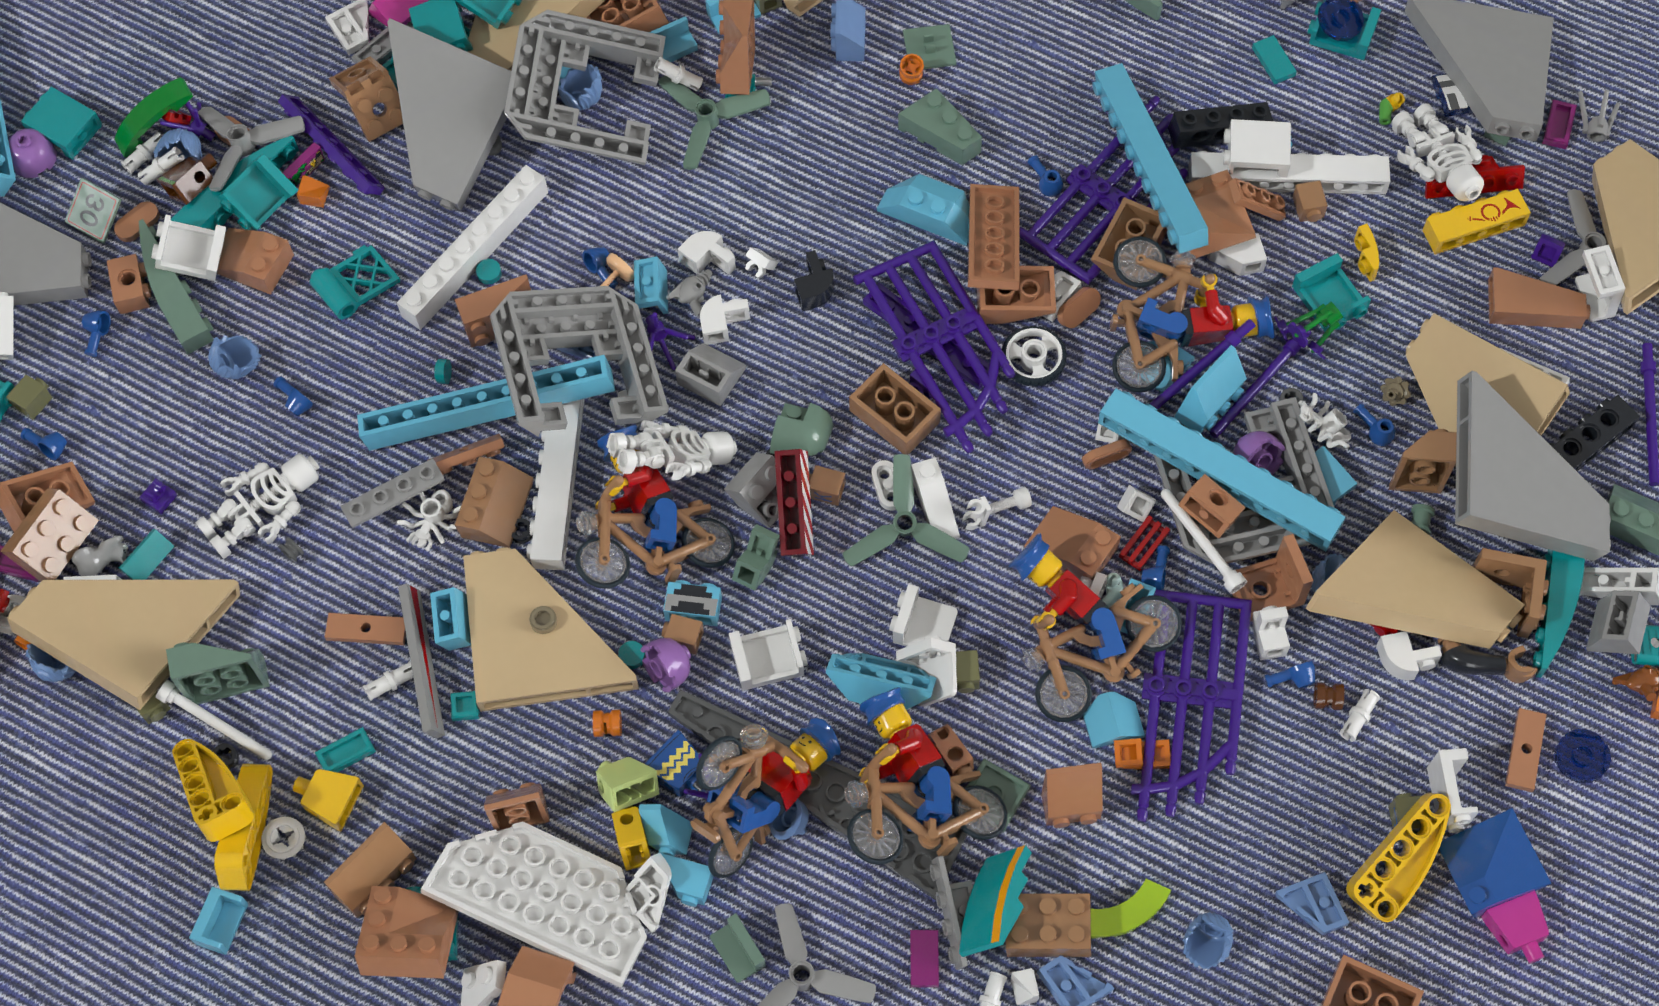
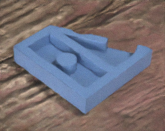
M1325 872L1277 890L1275 893L1281 902L1321 935L1349 924V920Z
M1062 955L1037 971L1038 976L1060 1006H1091L1114 990L1110 983L1104 984L1091 976V972L1075 966L1072 961Z

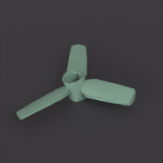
M663 76L658 80L659 86L687 110L696 113L698 122L692 129L683 161V168L687 170H693L698 167L711 130L718 126L719 118L730 119L771 104L769 93L766 89L750 92L749 95L740 94L724 98L715 104L711 99H701L683 84L673 83L672 79L667 76Z
M906 454L894 455L893 505L898 513L893 519V524L882 525L843 552L846 563L852 567L893 544L898 535L902 537L912 535L917 543L953 560L963 562L969 552L967 545L928 523H917L915 515L911 512L914 506V491L910 456ZM902 517H907L912 521V527L908 530H902L897 525L898 520Z

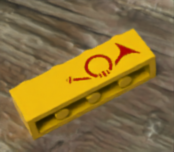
M1519 189L1505 190L1487 199L1480 198L1469 205L1455 206L1450 211L1444 213H1433L1426 219L1422 231L1436 255L1525 226L1531 212Z

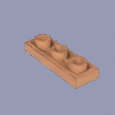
M1237 178L1229 182L1235 204L1277 221L1286 218L1284 210L1285 201L1279 194H1273L1264 188L1261 189Z
M496 434L433 457L443 475L452 471L453 466L459 464L468 466L477 461L476 458L479 456H495L501 453L500 449L505 446L500 434Z
M328 613L325 639L326 641L405 645L406 631L403 617ZM371 628L368 632H364L365 629Z
M1523 708L1518 709L1505 786L1528 792L1534 791L1546 714ZM1522 748L1526 749L1529 754L1524 753Z

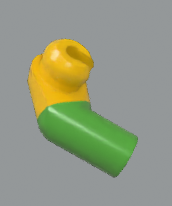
M1402 93L1391 94L1380 102V124L1388 125L1391 123V113L1400 108L1405 102V97Z

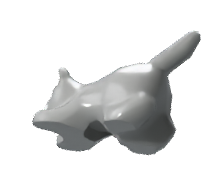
M119 535L102 541L97 548L88 546L76 550L73 554L72 562L77 566L80 576L98 575L110 562L123 563L128 555V546L125 543H121L124 540L123 536Z

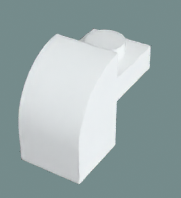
M701 231L695 233L677 249L679 262L696 274L700 273L710 262L729 275L736 269L734 253L729 248L723 247L722 235L716 232Z
M721 294L710 298L703 305L700 312L704 343L710 345L729 341L727 323L750 319L748 300L732 299L722 303Z
M1268 606L1260 611L1253 612V633L1260 660L1283 657L1288 653L1290 644L1285 630V624L1288 619L1286 606Z
M1406 631L1381 636L1376 645L1384 668L1391 675L1402 680H1414L1419 672V668L1421 671L1430 670L1436 667L1442 657L1439 646L1413 651Z

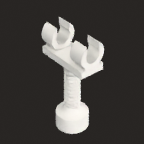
M1026 487L1014 490L1012 497L991 504L988 503L985 496L980 497V500H970L966 509L976 506V510L966 512L962 521L972 518L975 523L967 524L965 529L975 530L978 525L983 527L986 525L990 514L1017 506L1020 510L1031 507L1032 499Z

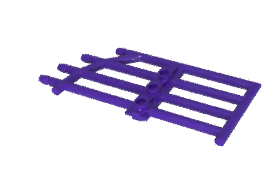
M1158 96L1152 97L1144 105L1149 114L1159 104L1160 98ZM1172 113L1166 115L1163 121L1155 126L1171 158L1180 148L1174 149L1173 144L1167 147L1162 134L1169 127L1173 116ZM1117 135L1088 167L1080 163L1078 167L1073 169L1066 178V182L1070 186L1028 231L1022 227L1019 228V237L1088 285L1102 270L1094 264L1088 271H1085L1076 265V262L1107 230L1123 198L1125 197L1137 202L1134 199L1143 190L1142 178L1126 194L1115 187L1121 178L1133 167V161L1128 160V158L1107 180H1104L1095 173L1121 145ZM1185 168L1179 170L1183 180L1188 175V170ZM1078 191H1081L1090 198L1048 244L1036 237ZM1150 202L1147 207L1153 209ZM1098 204L1110 211L1068 258L1056 251Z
M935 240L856 274L853 276V280L856 285L865 283L898 338L891 341L899 359L903 363L911 360L937 406L941 408V412L949 424L943 428L945 436L949 437L955 434L959 443H962L961 446L964 451L969 454L974 451L971 441L968 440L963 427L975 419L986 437L993 434L992 428L987 423L982 410L989 398H991L1001 414L1008 412L1007 405L996 388L999 367L1003 368L1004 374L1009 379L1015 376L1013 367L1009 365L1008 359ZM931 253L964 309L953 314L950 313L919 262V257ZM906 263L910 264L942 319L931 324L928 323L897 272V267ZM885 272L888 274L920 329L906 334L873 279L874 277ZM975 330L979 331L992 353L988 373L964 335ZM956 340L984 386L976 401L942 345ZM931 350L934 351L969 409L958 419L920 355Z
M1155 590L1154 595L1165 597L1171 602L1187 603L1180 675H1163L1166 650L1155 652L1153 673H1144L1142 699L1149 700L1143 766L1140 784H1132L1131 794L1139 795V809L1137 810V820L1139 822H1146L1150 794L1167 792L1165 813L1167 817H1174L1179 789L1196 782L1195 804L1203 805L1206 796L1207 776L1225 758L1227 760L1225 763L1226 774L1234 775L1236 771L1235 761H1237L1252 600ZM1160 602L1159 610L1161 626L1157 629L1156 646L1167 643L1170 608ZM1198 605L1214 606L1206 679L1190 678ZM1224 607L1241 609L1233 682L1217 681ZM1160 701L1176 703L1169 778L1166 782L1151 783ZM1187 704L1204 706L1197 769L1180 777ZM1214 708L1231 709L1228 741L1209 758Z

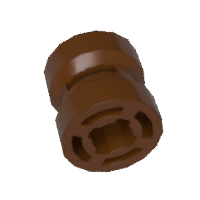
M1315 682L1313 693L1314 708L1324 709L1330 705L1333 710L1342 711L1345 696L1344 684L1334 683L1330 687L1323 682Z

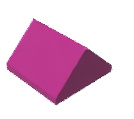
M375 0L372 2L368 12L369 15L387 27L389 18L406 25L411 21L409 8L429 0Z

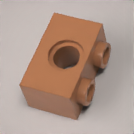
M136 254L107 260L113 302L119 313L125 314L150 308L148 298L152 297L149 283L145 282L147 273L144 262H140Z
M1206 474L1188 490L1178 504L1217 538H1220L1232 526L1246 508Z

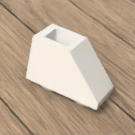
M1256 234L1254 239L1208 254L1210 261L1239 276L1264 271L1267 261L1259 234Z

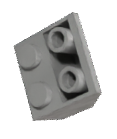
M702 343L689 350L676 368L677 384L721 407L747 368V365Z
M756 452L724 490L742 510L764 526L770 528L778 519L775 458L770 454Z
M1613 590L1597 602L1586 647L1587 651L1640 654L1651 606L1639 591Z

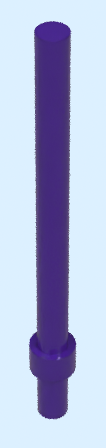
M1249 318L1235 331L1231 330L1224 336L1225 340L1149 404L1158 410L1216 361L1231 345L1236 347L1242 342L1241 339L1256 327L1254 322Z
M1310 330L1307 331L1308 337L1311 335ZM1289 339L1285 343L1283 351L1209 431L1212 437L1218 438L1285 362L1301 350L1298 342L1294 339Z
M1652 343L1642 344L1643 361L1640 363V370L1644 377L1649 485L1658 486L1659 458L1654 374L1657 373L1656 362L1653 360Z

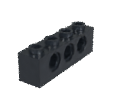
M1268 102L1174 112L1168 127L1173 148L1224 143V131L1229 129L1231 119L1273 121Z
M1619 395L1615 396L1612 400L1607 398L1597 406V411L1593 415L1587 413L1579 420V426L1575 429L1570 427L1565 430L1556 444L1553 442L1549 443L1577 472L1630 431L1640 418V415ZM1601 421L1607 422L1610 426L1604 425ZM1583 436L1589 437L1592 441L1586 440ZM1564 450L1570 451L1573 455L1566 454Z

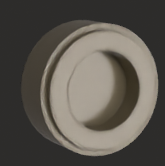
M537 607L530 614V624L535 632L548 634L555 629L557 617L550 607Z

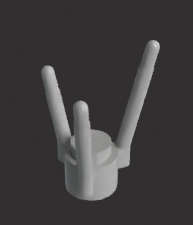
M1609 90L1604 91L1600 115L1593 117L1589 123L1583 92H1578L1583 122L1582 133L1587 134V138L1594 142H1601L1610 137V130L1620 107V103L1615 104L1609 120L1606 122L1605 114Z

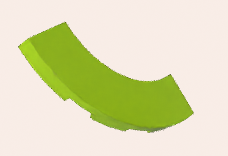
M1145 879L1140 889L1127 901L1110 908L1091 909V939L1117 937L1134 931L1156 915L1166 902L1171 890L1149 879Z

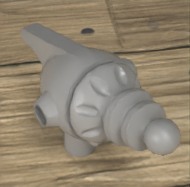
M707 269L705 272L702 271L696 274V276L685 278L666 296L667 300L675 298L680 303H689L694 315H699L702 309L700 303L704 301L705 286L710 281L712 271Z

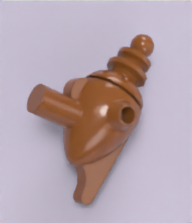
M1644 665L1634 672L1613 677L1612 684L1625 685L1629 689L1639 692L1640 695H1644L1647 701H1654L1657 697L1655 692L1659 690V668Z

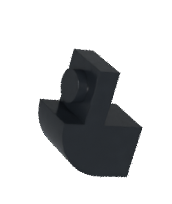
M815 250L806 252V265L810 274L794 279L795 293L802 312L824 305L831 298L834 290L833 269L826 270L823 258L818 259Z

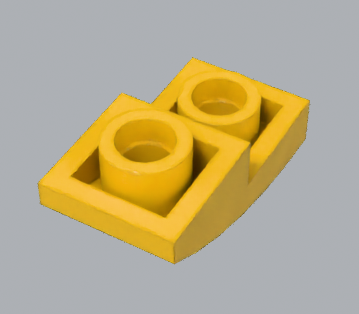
M1366 223L1358 227L1354 243L1358 251L1361 252L1358 268L1372 282L1375 280L1379 269V253L1373 233Z

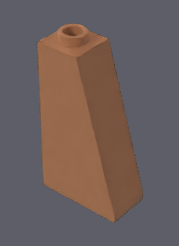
M1493 267L1488 278L1489 324L1581 329L1585 320H1588L1590 317V305L1586 303V294Z

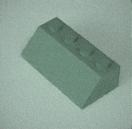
M1613 484L1606 500L1609 503V515L1611 517L1610 535L1659 556V503Z

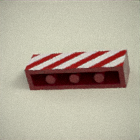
M802 449L774 451L781 556L814 555L808 451Z

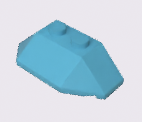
M917 174L888 188L877 207V211L954 242L965 246L969 242V203L965 192L922 174Z
M864 653L832 654L826 669L828 677L849 701L861 704L873 696L900 687V695L905 700L904 707L906 710L931 698L936 683V677L928 675L917 666Z

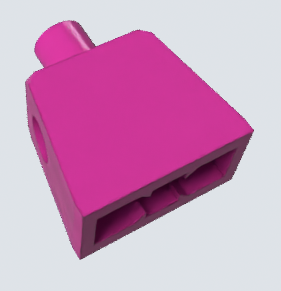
M1535 891L1490 908L1481 916L1486 926L1507 954L1522 950L1529 964L1545 957L1538 943L1547 938L1549 930Z

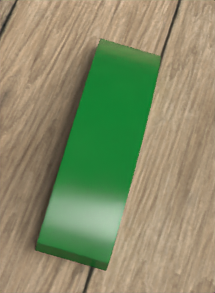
M177 78L153 91L125 117L114 138L125 158L129 157L136 150V146L143 144L141 136L170 109L177 112L193 97L183 78Z

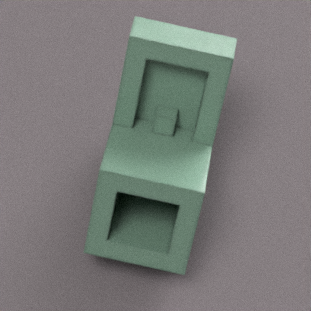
M756 524L751 531L747 549L737 559L732 580L755 591L764 581L778 553L776 546L780 535Z

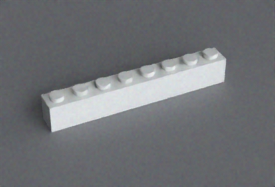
M1191 152L1189 182L1228 170V165L1223 164L1224 152ZM1297 153L1291 154V165L1287 178L1277 177V169L1235 167L1233 174H1230L1232 179L1237 178L1261 189L1264 188L1268 192H1294L1296 184L1320 180L1324 193L1386 194L1390 184L1389 156L1377 154L1356 156L1354 154L1331 155L1323 153L1320 155Z
M525 165L397 302L402 318L421 330L476 271L478 263L487 259L548 194L545 177Z
M585 399L563 404L568 422L566 429L542 431L541 434L544 450L539 451V465H542L541 473L536 474V488H539L538 496L533 498V512H536L535 520L530 522V535H533L532 544L527 546V559L531 560L534 569H565Z

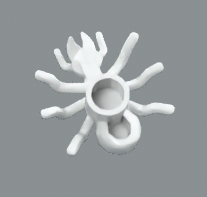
M1316 393L1312 394V402L1309 406L1305 401L1300 400L1298 402L1301 407L1300 418L1306 423H1311L1312 421L1314 423L1308 428V432H1313L1319 427L1321 428L1317 441L1322 442L1326 440L1328 448L1350 447L1347 442L1351 439V434L1344 428L1348 424L1346 415H1343L1341 411L1334 408L1322 417L1328 410L1330 401H1326L1324 407L1318 413L1313 411L1318 401Z
M443 489L437 490L428 499H426L423 492L419 494L422 500L420 506L421 513L406 502L402 503V506L408 509L415 517L424 518V520L416 523H410L406 520L397 521L398 525H405L410 529L422 525L421 529L409 535L406 542L409 543L411 541L412 545H414L418 541V548H423L427 545L425 550L429 551L433 545L429 533L430 530L433 529L441 544L445 543L436 525L443 527L449 532L457 530L455 524H450L449 526L443 520L457 518L461 505L456 507L452 514H447L453 508V501L448 491Z

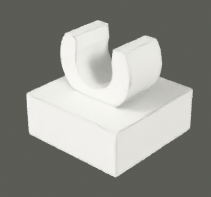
M750 247L745 255L751 259L746 264L745 269L752 271L753 267L757 265L759 270L755 276L758 278H762L766 274V269L774 270L778 264V261L758 248Z
M1097 572L1094 580L1082 576L1080 580L1101 599L1106 589L1107 575Z

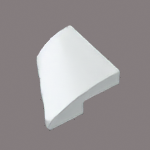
M661 853L651 856L633 875L635 878L624 889L627 892H631L635 906L639 910L635 915L652 933L659 927L672 877L669 864Z

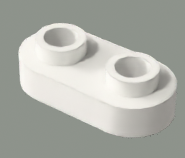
M882 460L877 462L872 468V481L880 505L886 510L894 511L896 509L893 501L887 500L888 497L893 496V463ZM887 474L889 477L882 479L880 475Z

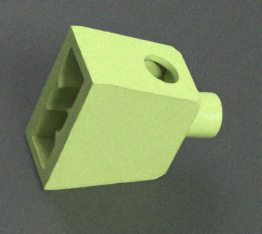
M626 757L613 763L604 761L596 771L599 793L614 812L659 795L657 770L631 757Z

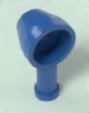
M1037 155L1029 158L1027 163L1033 167L1040 177V192L1048 197L1059 195L1063 190V179L1056 170L1047 171Z
M604 247L585 250L582 257L586 268L591 273H597L604 282L610 276V273L605 268L607 265L606 258L609 255L608 250ZM613 280L609 287L615 288L618 282Z
M93 311L85 314L82 318L83 328L91 332L87 349L84 352L88 356L97 357L101 335H106L110 329L111 319L107 311Z
M280 376L274 381V386L288 395L285 407L296 416L308 411L314 405L301 392L291 386L284 377Z
M1363 403L1354 409L1353 413L1358 415L1370 427L1369 438L1374 444L1387 446L1393 441L1395 427L1392 421L1389 419L1377 420L1365 408ZM1381 426L1387 427L1388 430H1382Z
M24 428L20 434L21 439L38 446L40 451L53 461L60 457L67 444L66 439L58 432L41 437L30 428Z
M1160 545L1157 547L1158 554L1155 567L1143 569L1141 582L1156 587V590H1164L1166 564L1170 554L1169 547Z
M1309 661L1278 673L1264 675L1268 688L1292 679L1300 689L1315 684V666L1313 661Z

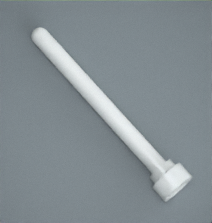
M1163 489L1161 497L1224 576V586L1228 592L1233 594L1245 586L1247 580L1242 573H1237L1236 570H1232L1189 514L1178 505L1179 501L1169 489Z
M166 680L157 692L155 698L161 702L175 703L262 759H271L272 752L181 695L180 690L171 681Z

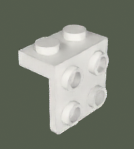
M908 584L906 593L901 592L897 604V607H900L898 616L893 615L889 630L893 631V643L907 647L909 643L920 642L926 636L932 635L939 636L940 640L949 642L958 613L957 609L953 606L918 597L919 587Z
M932 635L926 636L920 642L909 643L907 647L896 651V661L917 666L928 675L936 677L931 698L919 703V706L925 707L955 696L957 692L956 643L940 640L939 636Z

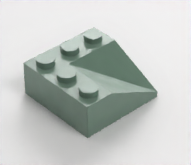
M183 642L176 644L173 648L166 649L171 680L184 697L197 705L270 687L265 658L259 648H247L239 652L203 644Z

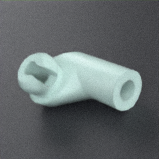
M1110 573L1107 576L1106 596L1101 599L1106 603L1103 608L1108 609L1122 597L1120 591L1123 589V582L1118 573Z

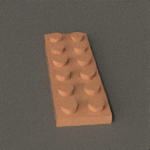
M970 184L968 287L1019 290V187Z

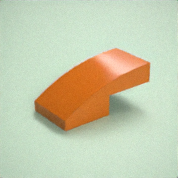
M1141 738L1114 740L1116 768L1142 769L1145 741H1142ZM1169 739L1156 740L1153 769H1170Z

